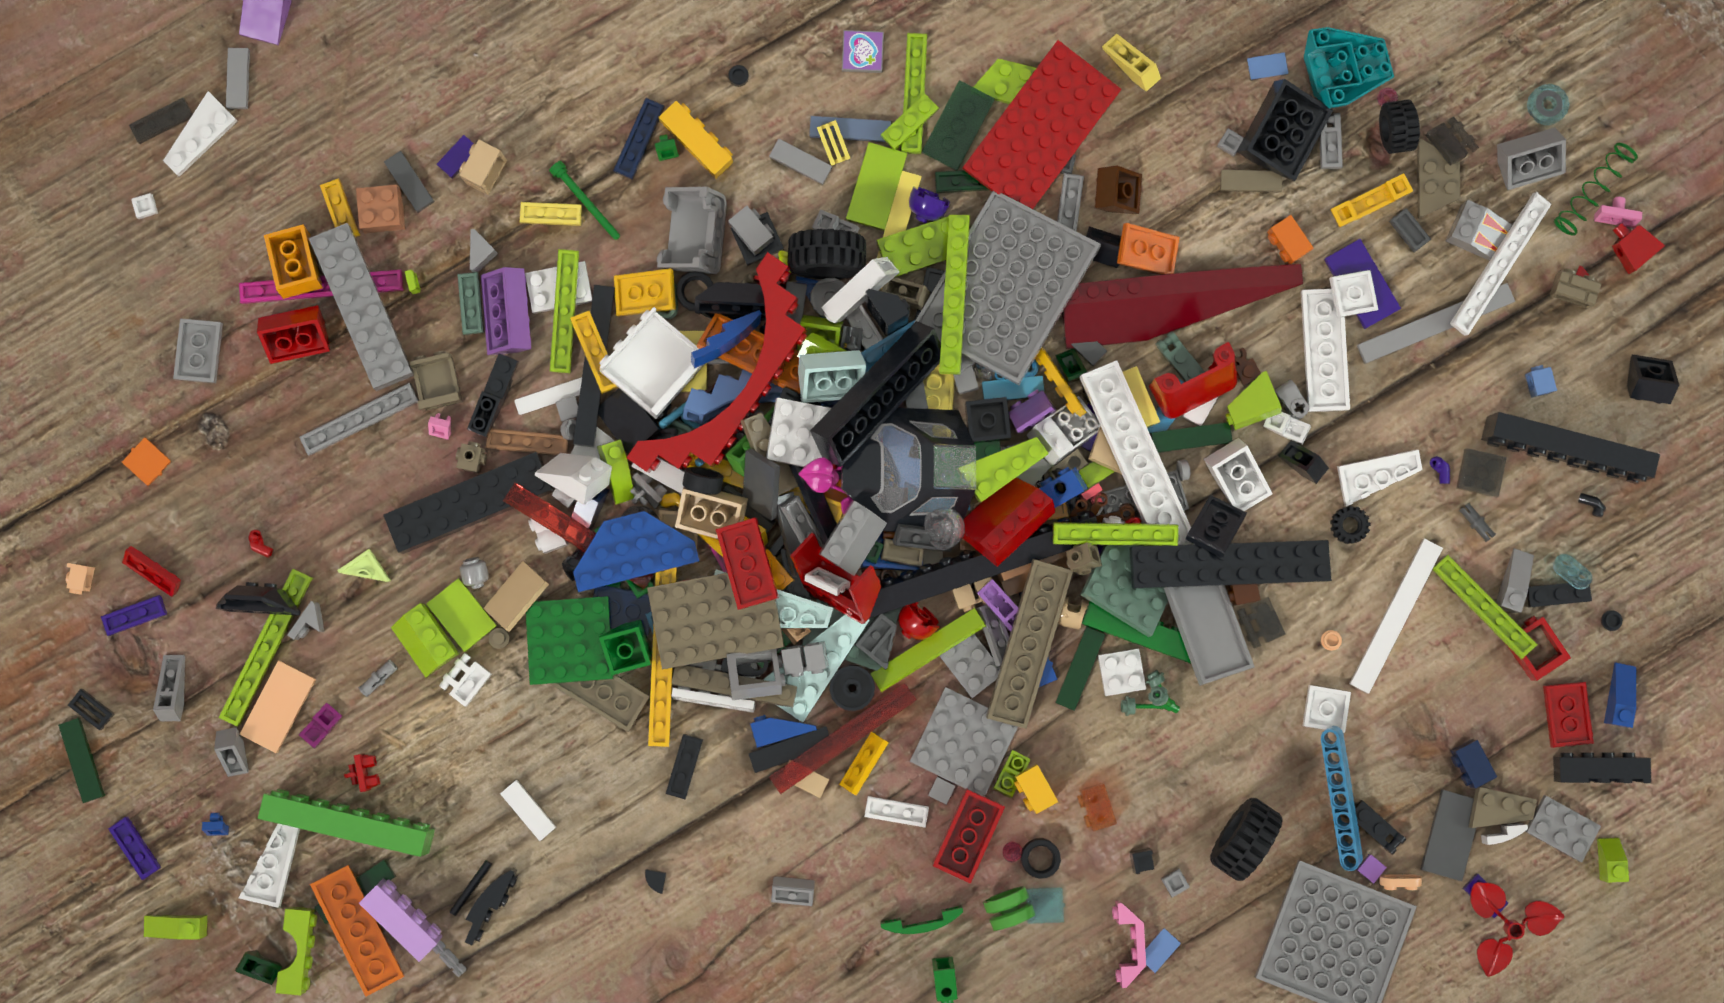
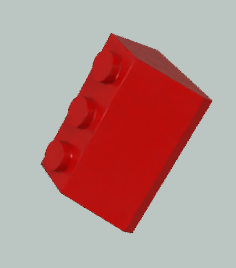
M319 305L258 318L257 334L270 364L330 352L326 325Z

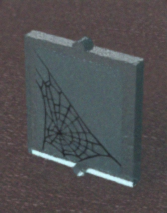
M1062 887L1026 889L1029 896L1026 902L1032 904L1036 914L1027 920L1028 924L1064 922L1063 907H1065V903H1063Z

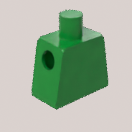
M953 957L932 959L936 999L941 1003H954L953 1000H957L958 996Z

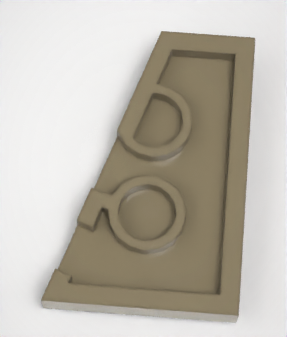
M1478 787L1475 790L1469 828L1533 820L1537 799Z

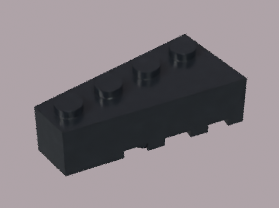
M1583 752L1581 756H1573V753H1560V757H1553L1554 782L1611 783V781H1614L1616 783H1632L1634 781L1651 783V758L1635 756L1634 752H1622V756H1615V753L1602 752V756H1594V753Z

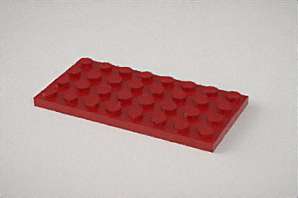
M1057 40L962 169L990 191H994L999 195L1002 193L1033 209L1119 94L1121 88Z

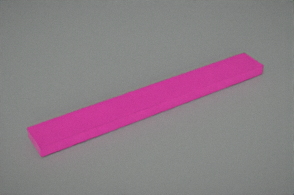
M402 270L370 272L379 293L404 291ZM320 276L322 289L285 299L277 292L274 280L239 283L241 304L333 297V294L325 276Z

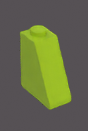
M1267 371L1262 372L1227 406L1228 413L1225 416L1229 426L1233 424L1235 430L1281 414L1282 407Z

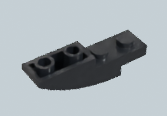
M498 353L486 387L481 392L471 417L468 430L487 437L513 382V375L519 363L518 360Z
M513 868L496 879L476 900L465 919L473 923L465 943L472 946L476 941L480 942L485 932L482 928L485 922L488 923L493 915L491 908L498 910L501 906L505 907L509 899L507 892L510 887H514L518 876H516L517 869Z

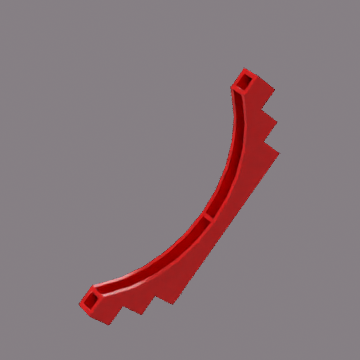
M767 252L756 268L765 301L766 325L764 343L756 368L741 393L729 407L714 419L688 433L667 439L637 441L626 457L628 460L648 473L652 470L655 471L661 463L659 459L661 457L680 470L690 465L693 460L692 454L712 467L722 462L725 457L723 453L726 448H731L737 439L735 437L737 432L744 430L740 420L747 418L750 413L754 414L760 406L758 402L761 397L768 395L772 389V386H770L772 381L779 379L784 371L782 369L786 361L789 363L796 353L794 352L798 344L801 346L807 338V330L788 317L789 313L793 314L799 304L797 303L798 298L780 286V283L784 284L790 276V268Z

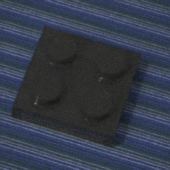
M1468 448L1464 449L1456 489L1495 498L1499 497L1507 457Z

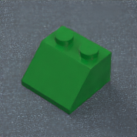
M641 619L621 624L599 636L611 675L651 665L652 652Z

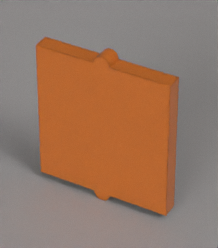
M146 437L135 448H131L129 455L122 461L147 486L158 476H161L162 471L172 462Z

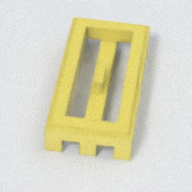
M836 120L817 127L831 166L850 159ZM830 126L835 128L845 155L843 157L840 155ZM825 128L837 156L835 160L823 132Z

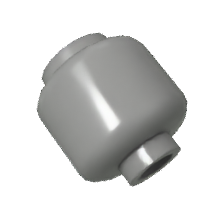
M479 557L466 559L460 566L463 584L471 586L472 589L483 587V583L489 579L486 563L483 560H479Z

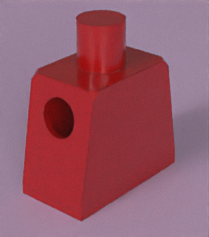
M1622 222L1612 230L1620 239L1612 246V249L1628 274L1639 269L1665 247L1661 241L1641 225L1629 230Z

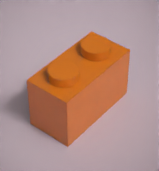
M1292 215L1267 231L1269 241L1272 245L1278 247L1281 259L1284 262H1288L1289 265L1314 249Z

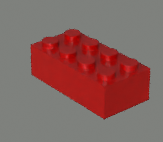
M966 788L932 862V866L971 884L1005 806Z

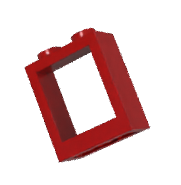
M1531 616L1524 621L1525 625L1521 628L1528 633L1539 626L1557 654L1534 668L1527 656L1521 660L1511 649L1510 651L1531 681H1538L1571 659V657L1543 616Z

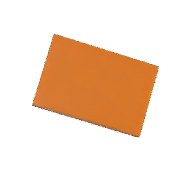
M1124 223L1117 264L1159 275L1174 274L1180 237Z

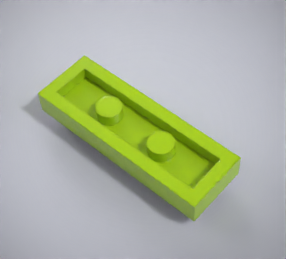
M924 94L881 134V137L895 151L939 110V107Z

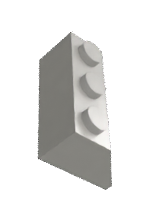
M1555 127L1497 144V162L1506 189L1511 190L1566 173V139Z
M851 501L819 552V555L855 576L887 523L856 501Z

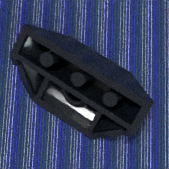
M716 282L695 297V313L702 314L710 319L717 313L735 320L760 310L761 321L766 320L764 295L759 284Z
M246 582V586L237 585L227 592L216 604V609L226 612L300 616V610L286 591L277 588L276 584L264 583V587L252 582Z

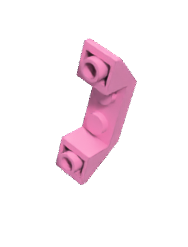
M1115 901L1116 906L1112 907L1113 919H1116L1118 924H1133V927H1130V938L1134 939V948H1131L1132 961L1135 960V963L1119 964V970H1116V982H1120L1122 988H1127L1146 967L1144 923L1120 901Z

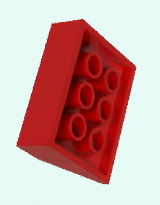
M1016 477L979 504L953 530L998 567L1055 513L1053 499L1039 488Z

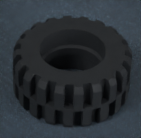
M808 229L793 233L788 240V267L790 272L797 276L815 279H848L854 277L866 266V240L861 234L840 229Z
M1257 798L1247 799L1233 814L1220 833L1210 855L1212 865L1236 881H1243L1248 878L1268 854L1269 849L1280 832L1279 830L1283 822L1280 813Z

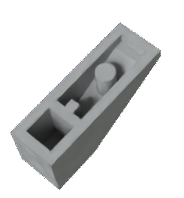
M1515 548L1512 551L1496 603L1503 610L1511 613H1521L1528 593L1534 555Z
M184 655L163 656L153 711L159 721H181L185 687Z

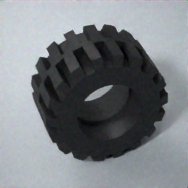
M1410 99L1383 103L1379 114L1380 136L1382 144L1389 154L1417 149L1420 138V124L1417 110Z

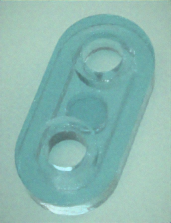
M1561 554L1557 556L1553 563L1554 571L1574 588L1586 589L1592 582L1591 572L1570 555ZM1579 575H1583L1585 579L1580 578Z

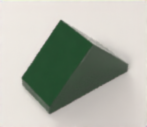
M1074 348L1055 355L1061 374L1068 384L1080 380L1079 377L1087 373Z

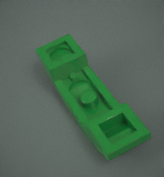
M961 905L941 909L943 918L902 926L901 918L881 921L880 924L882 929L894 933H925L949 924L963 913V908Z

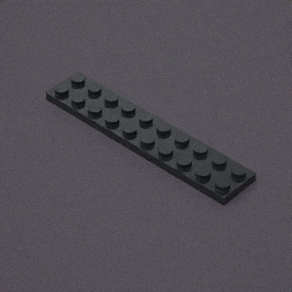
M1328 540L1231 543L1223 558L1195 544L1129 547L1132 589L1332 581Z

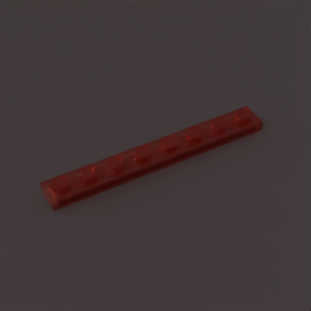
M904 683L772 774L769 779L780 795L913 704L917 699Z

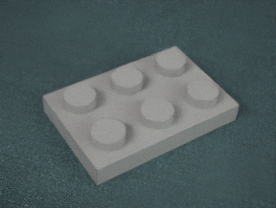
M180 319L173 379L216 384L223 323Z
M975 634L939 656L971 698L993 683L999 674L1000 666L996 667L993 657Z
M1543 795L1534 813V819L1530 820L1528 829L1525 832L1573 859L1583 862L1601 826L1550 797Z

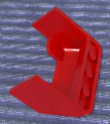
M811 533L790 555L804 588L815 598L855 621L865 624L871 616L881 589L880 579L877 577L874 567L870 565L861 576L851 575L819 555L822 547L819 546L815 534ZM820 567L850 581V588L848 590L845 589V592H840V595L836 596L806 582L805 574Z

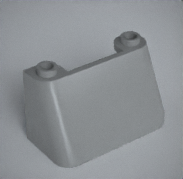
M665 187L663 203L668 210L672 211L668 250H661L658 254L657 268L717 274L721 267L727 208L725 196L709 187Z

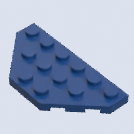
M643 511L603 521L574 569L573 574L577 590L582 592L699 562L700 560L694 540Z

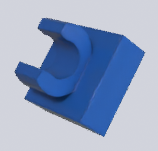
M211 813L210 822H202V831L207 836L228 835L229 826L223 822V816H220V813Z

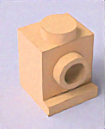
M67 563V567H70V571L66 575V588H69V593L82 595V591L90 592L95 567Z

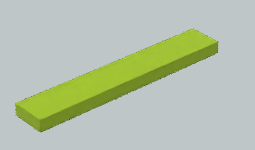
M907 33L903 113L924 95L927 34ZM923 125L902 143V152L921 154Z
M558 249L550 372L571 373L574 328L570 318L575 316L580 252L576 250Z
M1053 522V544L1082 545L1090 543L1092 545L1178 546L1179 525Z
M1449 555L1433 567L1432 570L1521 660L1538 645Z
M973 608L935 632L931 637L924 639L889 661L887 669L881 667L870 674L879 690L883 692L983 629L986 625L977 610Z

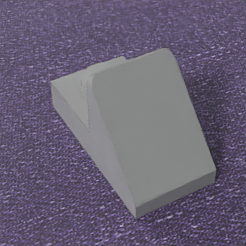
M311 601L287 634L293 640L303 639L310 630L308 628L309 625L319 632H324L322 614L318 602Z

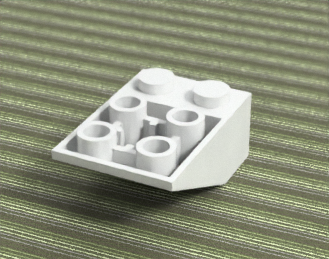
M1080 396L1077 398L1087 412L1080 417L1076 413L1072 414L1065 405L1036 424L1027 434L1029 439L1037 437L1049 453L1044 458L1051 467L1062 461L1098 433L1100 423Z

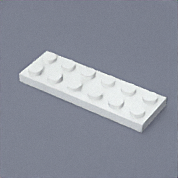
M1332 289L1302 290L1301 307L1308 412L1350 410L1345 317L1337 318Z

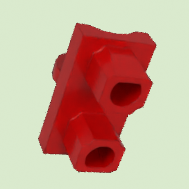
M365 753L354 755L355 764L348 765L350 773L344 774V778L351 777L352 785L359 783L360 792L369 791L371 788L380 785L379 775L369 776L367 770L368 767L377 766L376 756L365 755Z

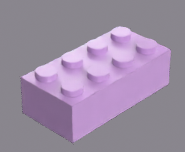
M383 878L359 904L420 962L440 941L443 936L440 934L442 931L436 924H430L425 919L427 916L420 909L416 910L406 895H400L392 881H386Z

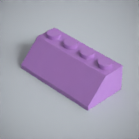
M503 267L481 275L487 355L519 353L531 349L530 319L528 316V298L524 269Z

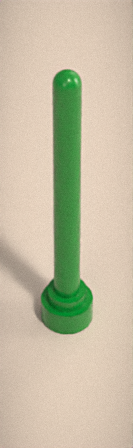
M561 160L556 162L549 169V172L554 177L561 178L614 240H618L620 238L618 231L567 174L566 165Z

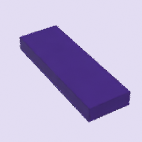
M161 595L103 615L101 620L107 636H111L168 614Z
M128 816L108 828L141 880L146 879L161 869V866Z

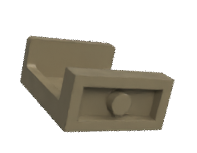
M446 351L433 353L434 356L427 358L426 355L414 357V361L409 362L413 370L419 401L417 402L419 410L423 412L463 402L453 356L450 353H446Z

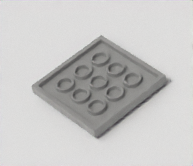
M945 687L910 762L985 797L1018 727L987 719L988 707Z

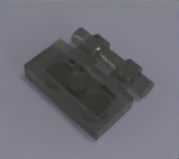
M1455 117L1447 121L1451 128L1442 123L1429 130L1426 134V137L1450 166L1467 156L1468 152L1465 148L1468 147L1472 152L1479 148L1475 143V138L1465 131L1462 122H1458ZM1458 134L1463 141L1459 142L1454 135Z
M1269 597L1248 605L1252 612L1251 614L1247 615L1244 608L1237 611L1240 618L1238 619L1239 623L1244 626L1247 633L1246 638L1248 642L1251 641L1254 649L1261 646L1258 639L1261 636L1268 643L1286 634ZM1253 619H1255L1260 629L1256 632L1254 631V628L1250 622Z

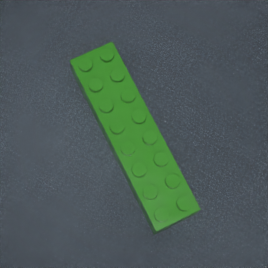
M283 789L271 790L270 793L263 795L257 819L419 857L430 852L435 829L429 828L430 824L418 822L417 824L409 823L410 819L402 817L391 819L389 814L380 812L369 814L370 810L357 808L352 810L349 809L350 805L337 803V805H331L329 800L321 798L310 800V796L304 794L289 795L290 791Z

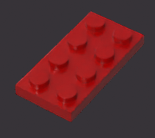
M757 518L716 529L737 609L741 610L778 599V592Z

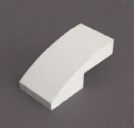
M1281 412V414L1267 418L1263 427L1303 445L1311 425Z
M1523 823L1501 825V833L1481 835L1482 843L1492 845L1511 840L1528 829V825Z

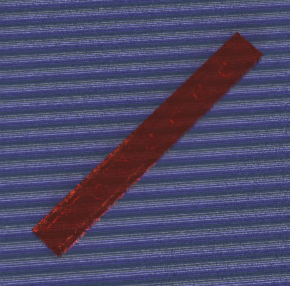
M517 483L513 484L503 500L584 552L596 535L589 528ZM654 573L629 580L645 589Z

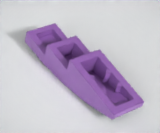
M991 579L977 594L1011 632L1018 607Z

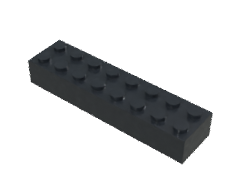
M916 321L810 430L822 458H827L832 464L841 467L940 364L941 344L935 328Z
M1502 412L1487 416L1481 440L1487 441L1489 446H1506L1508 451H1525L1531 457L1539 458L1540 455L1547 457L1546 460L1550 462H1567L1566 465L1569 467H1586L1588 472H1605L1607 477L1617 479L1619 476L1627 478V482L1634 484L1655 478L1660 458L1658 453Z
M534 452L383 514L398 553L405 554L553 493V486L535 476V472L544 466L540 454Z

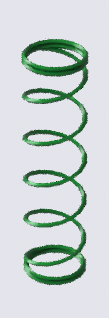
M1618 142L1614 145L1616 152L1608 153L1605 158L1608 168H1596L1594 170L1596 182L1589 181L1582 185L1585 197H1572L1570 204L1573 211H1561L1559 216L1554 219L1555 225L1562 232L1571 236H1575L1578 233L1576 226L1572 222L1560 217L1564 212L1576 214L1583 221H1587L1584 216L1575 211L1572 205L1574 198L1587 199L1591 204L1599 207L1595 201L1587 197L1584 192L1585 184L1594 183L1606 192H1611L1608 187L1600 184L1597 180L1595 173L1598 169L1611 170L1617 177L1622 178L1619 172L1611 169L1607 162V157L1610 154H1618L1628 162L1634 163L1638 159L1634 149L1624 143ZM1617 146H1622L1629 150L1635 159L1624 155ZM1562 221L1568 224L1574 230V232L1569 231L1563 225Z

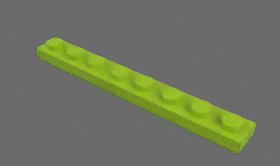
M949 215L940 374L961 375L970 215Z
M292 568L282 590L286 591L297 607H299L313 577ZM269 615L219 716L220 719L237 727L240 726L294 615Z

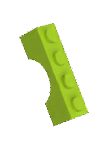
M292 906L285 909L283 930L294 938L297 945V955L290 967L278 972L276 993L301 996L310 987L308 970L311 969L313 957L310 956L311 948L315 944V936L313 935V927H316L317 924L315 909Z

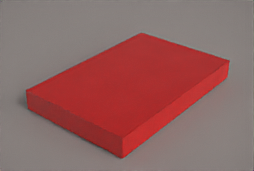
M1586 682L1543 686L1550 747L1594 744Z

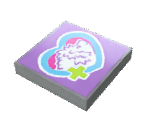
M844 30L842 72L882 73L884 32Z

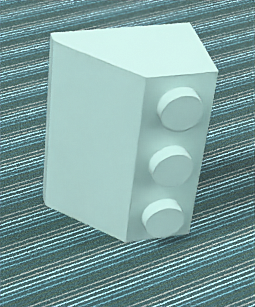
M860 350L799 355L798 376L801 401L803 403L840 400L865 374L866 363Z

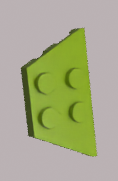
M997 59L974 85L970 95L1010 104L1036 68Z

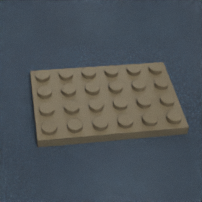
M728 573L647 588L662 669L727 658V654L731 653L749 654L785 647L776 599L738 610Z

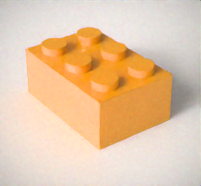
M304 224L264 235L276 290L283 299L323 288L314 249L309 240L311 236Z

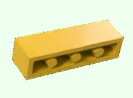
M675 101L659 116L660 122L717 179L733 164L731 157L733 154L727 147L724 146L722 148L717 143L719 140L712 132L708 134L703 129L705 125L697 117L694 119L690 115L691 111L684 103L680 105Z

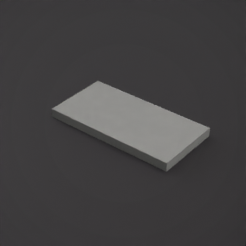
M1225 586L1164 588L1199 686L1255 667Z

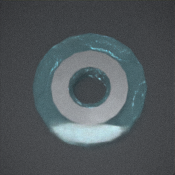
M1553 84L1541 85L1528 98V112L1537 123L1543 125L1555 124L1562 120L1568 112V96L1559 86ZM1544 100H1549L1552 102V109H1546L1544 107Z

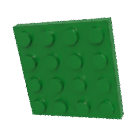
M608 596L536 601L526 611L530 685L613 679L599 640V636L611 630Z

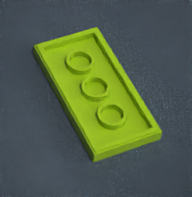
M868 143L846 220L885 231L907 153Z

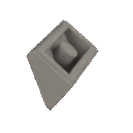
M774 877L771 902L812 906L815 881Z

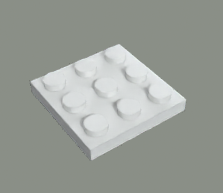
M776 398L766 458L771 461L805 467L817 458H822L810 430L831 408Z

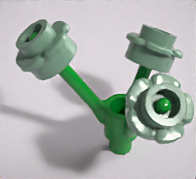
M1158 670L1147 675L1148 680L1146 684L1149 683L1152 688L1148 698L1152 704H1136L1135 698H1129L1128 696L1125 697V700H1121V712L1125 713L1126 716L1134 715L1136 709H1165L1168 712L1178 713L1180 706L1175 704V701L1169 697L1167 689L1161 685L1165 678L1163 676L1164 673H1159Z

